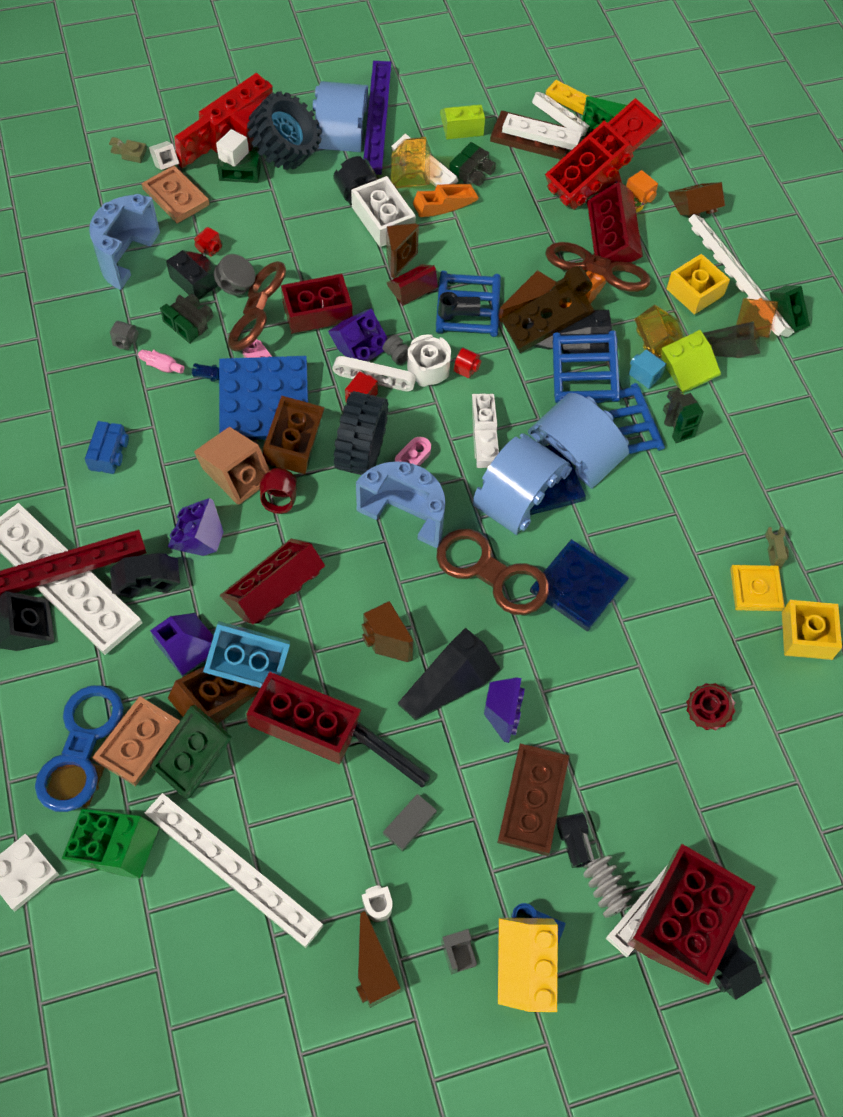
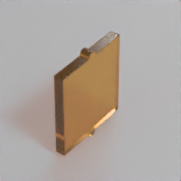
M743 298L734 333L749 335L751 338L754 336L769 338L778 302L766 301L762 298L758 300Z
M93 764L98 776L96 790H98V783L105 768ZM76 765L59 767L51 774L52 779L47 792L50 797L59 800L74 798L85 786V771ZM93 795L91 799L83 805V807H89Z

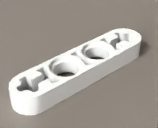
M541 92L535 93L532 100L534 105L566 128L580 131L582 136L586 135L589 128L587 123L548 95Z
M344 356L337 357L332 368L335 374L353 379L360 371L374 377L380 386L402 391L413 390L416 376L409 371Z

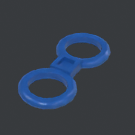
M91 685L78 690L66 703L63 720L65 728L70 733L62 755L53 757L45 763L36 777L35 790L37 798L44 807L55 812H69L83 806L94 794L98 776L95 766L89 760L96 741L111 734L123 716L124 707L122 700L113 689L103 685ZM93 696H101L108 699L112 703L113 710L108 722L96 729H84L75 723V710L82 701ZM64 765L81 767L86 774V783L83 790L77 796L69 800H56L50 797L46 787L52 772Z

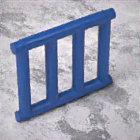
M441 271L436 332L439 334L443 333V331L489 333L492 337L498 336L501 276L499 274H494L493 277L458 275ZM447 282L492 285V292L447 290ZM444 292H453L458 297H479L480 300L492 301L491 309L480 308L481 317H491L490 325L444 322L445 320L438 315L440 295Z
M610 331L609 334L568 336L554 333L553 369L555 403H558L568 393H577L586 398L589 396L593 399H612L613 402H618L620 400L616 331ZM609 343V352L562 354L561 344ZM610 361V371L562 373V363ZM563 381H611V390L563 391Z
M634 383L630 388L621 389L620 398L634 396L638 405L608 411L613 416V419L641 413L645 422L618 429L623 436L649 430L653 439L628 445L629 454L657 448L659 451L663 450L665 445L638 384ZM594 399V401H595L596 403H601V402H606V401H611V400H612V399Z

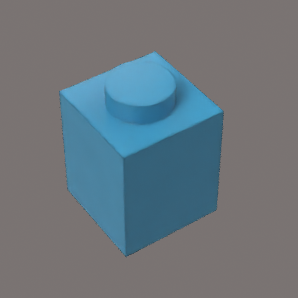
M646 349L640 355H635L631 360L629 375L649 389L662 377L666 363Z

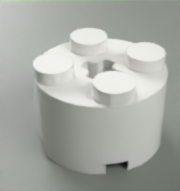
M427 334L421 335L411 342V346L408 349L407 370L416 376V382L419 386L426 387L438 384L448 378L451 348L447 341L441 337L437 339L433 338V335Z

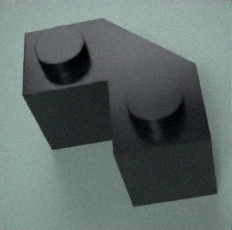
M164 553L123 558L110 568L112 594L128 598H134L146 588L167 593L180 584L178 558Z
M734 933L715 971L714 980L723 993L727 992L737 1000L762 984L756 962L739 948Z

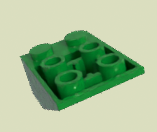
M587 96L582 118L589 125L587 132L590 134L603 121L608 123L627 105Z
M81 809L61 859L119 876L140 879L159 827L141 816Z

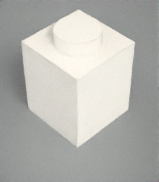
M232 129L216 143L219 159L234 167L249 153L247 137Z
M166 141L149 147L155 167L160 170L179 164L172 143Z

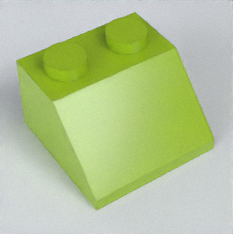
M482 105L450 107L440 110L446 139L484 136L485 116Z
M701 330L661 348L662 361L666 363L667 371L682 394L721 375L711 345Z

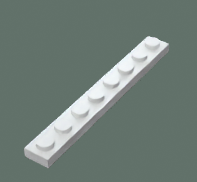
M693 214L689 218V222L693 225L691 227L693 232L698 236L701 235L704 239L702 243L709 250L712 249L715 253L713 257L726 267L724 271L730 277L736 279L737 282L735 284L742 292L745 291L748 294L747 300L753 306H757L760 309L759 315L765 321L771 323V330L776 335H783L785 337H789L794 333L793 329L707 222Z
M163 793L144 813L146 817L305 948L322 929L323 924Z

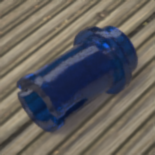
M194 363L193 367H196V369L192 368L193 377L210 379L211 382L219 380V367L217 365L208 366Z

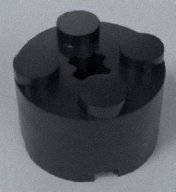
M355 156L344 161L341 164L342 168L339 171L336 169L333 175L334 182L350 205H352V189L379 179L368 159H362L361 156Z

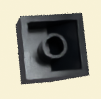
M182 250L166 260L170 278L195 301L218 287L214 278L216 266L202 254Z
M5 591L0 596V649L20 651L54 643L50 601L48 599Z

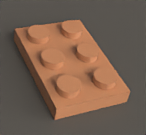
M175 165L141 183L143 190L176 223L183 221L210 205L209 199Z
M139 696L92 758L136 787L180 723V720Z

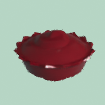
M705 683L702 686H697L695 691L690 693V698L686 701L688 705L686 711L690 714V720L694 721L697 727H703L705 730L713 729L716 731L719 727H725L727 722L732 721V715L735 713V701L732 699V693L716 683Z

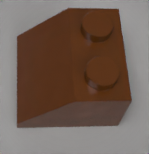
M722 182L701 183L668 192L679 214L688 215V218L693 214L700 216V212L706 211V214L718 212V208L725 206Z
M390 601L363 613L364 623L361 625L364 634H362V638L367 647L371 646L375 654L404 662L412 661L413 639Z

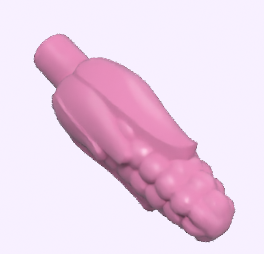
M154 349L152 352L141 350L138 353L139 358L145 361L147 366H152L166 373L175 371L182 374L185 367L176 363L175 359L169 355L159 353Z

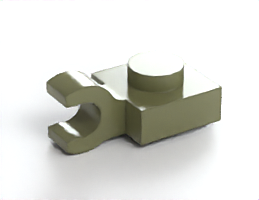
M112 137L109 145H112L111 153L121 154L122 159L141 163L147 150L145 143L127 140L126 143H123L120 139Z
M768 527L765 536L769 542L767 550L771 566H779V569H781L789 557L788 547L784 545L783 540L785 529L780 527L778 535H775L772 532V528Z

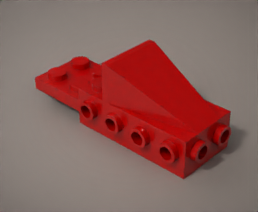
M255 73L200 110L199 120L174 136L176 155L179 161L178 165L183 169L188 164H192L201 155L206 154L210 149L218 153L216 143L231 129L247 137L248 149L252 151L254 146L251 142L254 138H249L248 132L251 129L247 128V123L250 121L249 116L267 96L273 93L271 83L258 73Z
M635 98L608 123L603 121L545 174L548 182L547 188L553 195L557 193L560 196V201L566 207L569 205L575 210L578 206L583 205L589 196L603 191L615 182L620 181L622 183L619 169L631 161L634 157L633 152L663 125L662 121Z

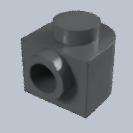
M117 320L110 330L113 346L129 350L132 343H135L138 338V331L135 325Z

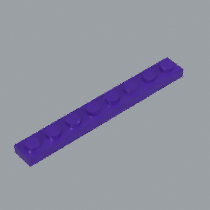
M373 60L363 159H368L376 175H382L391 61Z

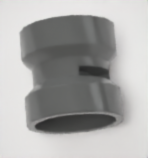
M393 335L387 339L383 345V351L387 355L392 356V360L397 365H402L407 361L409 346L403 344V340L398 335Z

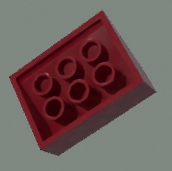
M681 844L669 861L627 945L662 965L709 985L755 890V886Z

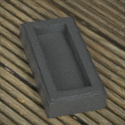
M417 794L383 831V835L403 851L433 818L437 810Z

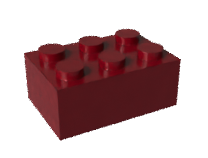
M342 273L281 285L282 302L291 334L338 325L353 316L352 302Z

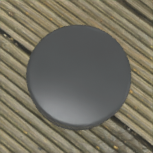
M237 254L224 256L214 269L216 283L223 291L230 295H243L253 285L256 278L254 268L250 262Z

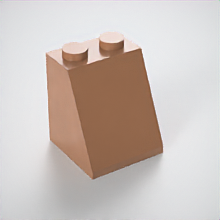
M228 427L194 451L202 469L238 505L260 490L262 477L270 471L259 445L231 427Z

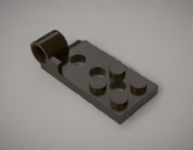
M581 266L569 269L563 279L555 282V289L501 318L519 353L595 312L585 296L591 290L593 284ZM571 302L568 308H561L563 303ZM547 312L553 313L550 318H542ZM534 323L530 329H524L525 324Z

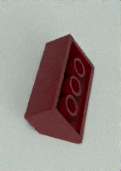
M619 181L587 200L594 254L612 260L611 263H632L643 257L633 192Z
M291 538L220 594V597L243 621L252 625L258 624L266 618V614L272 609L280 607L289 595L300 591L305 582L317 577L320 574V570L325 567V564L311 543Z
M269 671L246 715L248 726L340 765L350 745L361 709Z

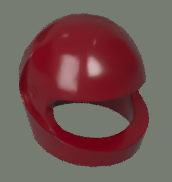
M274 468L262 477L260 481V500L266 510L276 514H283L290 511L296 501L297 479L290 471L283 468ZM267 492L276 497H290L291 501L284 506H276L266 499L265 493Z

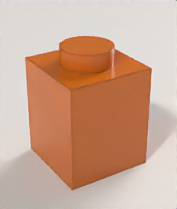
M641 170L627 180L626 187L645 205L655 199L658 183Z

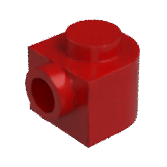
M206 227L194 238L196 249L210 257L222 248L219 233L209 227Z
M462 348L456 357L454 372L470 378L474 372L478 371L481 365L480 355Z

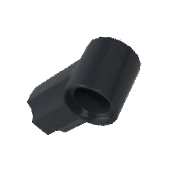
M444 292L439 298L438 315L444 320H451L456 315L480 316V298L458 297L453 292Z
M584 813L558 817L556 819L558 833L561 840L565 842L571 867L582 868L592 862L594 857L587 836L589 833L588 824Z

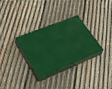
M191 705L150 767L185 799H189L232 736L196 705Z

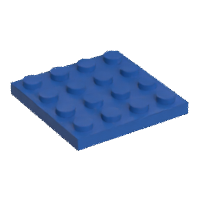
M307 356L219 359V433L231 427L250 440H266L281 395L308 403Z

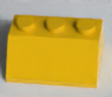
M499 918L498 1004L528 1012H557L558 924L553 918Z

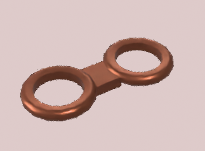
M569 242L553 243L546 249L545 255L548 261L562 270L568 271L572 267L581 266L584 270L602 275L613 287L628 292H639L645 290L650 285L648 273L635 264L628 262L611 263L612 260L595 254L591 255L585 248ZM559 251L572 252L579 255L583 261L568 262L560 259L555 253ZM612 272H630L639 277L641 281L636 283L622 281L615 277Z
M280 261L272 262L256 275L255 281L248 291L249 298L243 310L244 315L237 321L229 334L228 346L231 350H244L263 331L267 320L266 312L263 309L267 299L279 288L285 278L286 267L284 263ZM276 271V275L272 282L264 290L258 293V289L262 282L270 274ZM257 319L250 333L238 341V337L244 327L252 320Z
M472 529L452 531L441 540L437 547L436 559L439 567L447 575L457 579H469L476 576L493 587V596L496 603L508 613L527 615L535 612L544 605L549 595V583L545 574L540 569L527 563H516L506 566L491 557V547L487 538L478 531ZM460 539L475 541L482 550L479 561L468 568L452 566L446 559V552L452 543ZM516 574L532 576L539 584V592L536 598L526 604L509 602L502 592L503 585L508 578Z

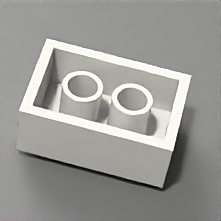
M387 176L351 190L352 208L379 247L387 245V226L413 224L416 222L415 214Z

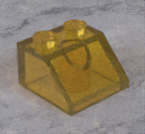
M426 137L406 139L392 152L391 183L395 188L430 185L431 151Z
M655 304L634 319L637 324L636 331L644 341L643 348L658 358H662L661 348L684 338L677 319Z

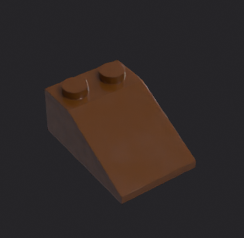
M281 395L263 447V456L266 463L306 475L325 407Z
M204 667L176 680L168 699L183 717L191 705H196L214 722L219 724L254 697L260 688L204 673Z

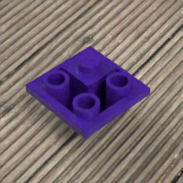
M372 308L342 321L328 331L337 349L345 357L369 362L383 352V345L388 339Z
M208 498L183 507L177 515V524L170 533L171 539L168 547L200 556L217 552L224 531L214 501Z
M195 613L170 616L150 630L155 644L182 677L207 661L214 636Z
M518 677L490 682L484 709L485 717L501 739L509 743L511 735H516L521 715L520 708L525 688L520 687L522 678Z

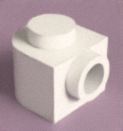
M378 885L365 891L366 894L362 895V902L367 916L375 922L387 920L392 913V899L388 886L381 888Z

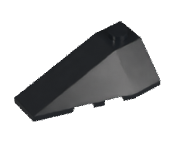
M594 310V313L558 333L561 336L609 334L612 331L609 310ZM534 323L525 324L524 329H530ZM553 335L534 345V347L547 350L552 349ZM609 343L561 344L563 354L609 352Z
M465 628L447 645L402 697L398 705L414 720H418L442 708L443 705L455 699L458 700L475 689L478 690L484 687L500 671V667L486 645Z

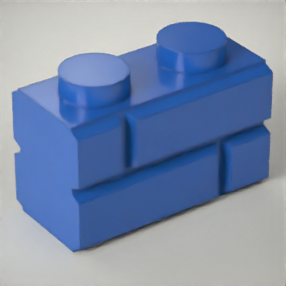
M97 422L85 456V462L90 471L114 474L117 466H121L123 460L121 452L123 447H127L129 436L126 434L122 424Z

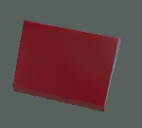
M421 264L387 282L388 287L402 306L438 288L435 265Z

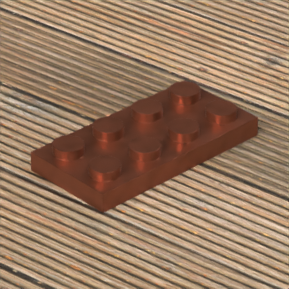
M501 110L492 131L490 142L560 160L565 157L566 148L502 132L508 113L566 128L565 126Z
M520 743L497 843L549 856L569 755Z

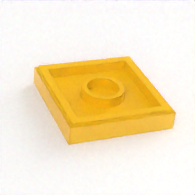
M731 566L735 610L783 611L785 607L779 566Z

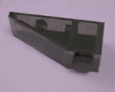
M754 322L703 333L711 345L714 356L741 358L760 354V336Z

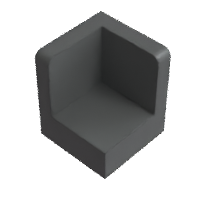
M469 929L442 937L441 944L451 975L474 968L477 965L471 947L472 938Z

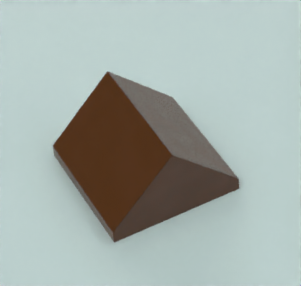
M416 223L387 226L386 255L392 278H395L418 254L419 225Z

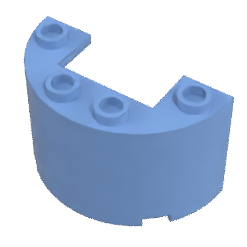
M321 81L320 85L315 88V98L317 99H313V111L316 112L315 120L319 122L317 129H321L319 137L322 138L318 149L361 152L364 112H367L369 101L368 86Z
M134 194L113 199L104 203L91 219L89 232L100 270L105 280L117 289L121 290L131 276L129 269L117 266V262L131 242L135 241L151 247L160 234L152 197Z
M577 393L566 394L528 430V434L543 446L550 443L576 466L575 475L591 489L629 454V441L613 422V416L608 411L601 410L593 398L589 396L586 398Z
M521 433L520 439L514 437L498 453L482 477L484 479L483 487L477 488L473 499V506L515 535L521 530L525 531L531 522L530 509L534 504L538 505L542 501L545 490L548 487L552 488L555 483L558 484L562 478L566 479L572 470L569 462L525 433Z
M395 461L372 467L356 481L358 512L377 520L387 503L425 520L426 522L418 533L417 539L435 548L438 547L443 535L445 495L440 483L430 472L412 463Z

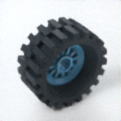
M277 91L275 94L273 92L267 96L249 116L250 121L247 123V128L251 130L248 132L249 138H254L251 142L254 147L258 146L260 149L258 151L259 155L262 156L264 154L267 157L266 161L268 163L273 161L275 162L274 166L277 168L283 165L284 170H288L290 167L293 170L304 163L319 148L322 139L319 137L321 129H317L319 122L313 119L315 114L312 110L309 112L306 109L308 105L305 102L301 104L299 103L300 98L296 96L291 98L290 93L286 92L283 95L282 91Z
M356 391L350 393V397L347 398V404L343 408V415L340 418V426L337 430L338 435L335 440L334 467L336 469L362 475L367 470L376 466L386 431L385 426L389 410L388 399Z

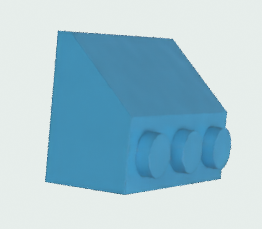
M218 621L203 672L261 688L269 671L281 676L290 641Z

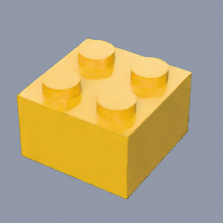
M700 254L671 272L666 289L695 315L724 296L730 279L704 255Z
M789 600L782 611L784 655L833 660L842 649L838 604Z

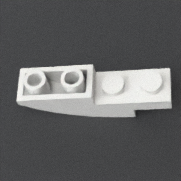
M472 394L473 438L477 468H488L499 453L494 394Z

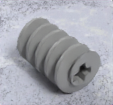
M611 855L595 859L583 867L587 868L583 874L584 877L592 878L588 886L590 888H597L593 896L595 898H602L598 906L600 908L608 907L603 913L605 918L615 916L633 906L627 905L632 896L622 895L627 886L617 885L622 876L612 875L617 866L607 865L608 861L612 858Z

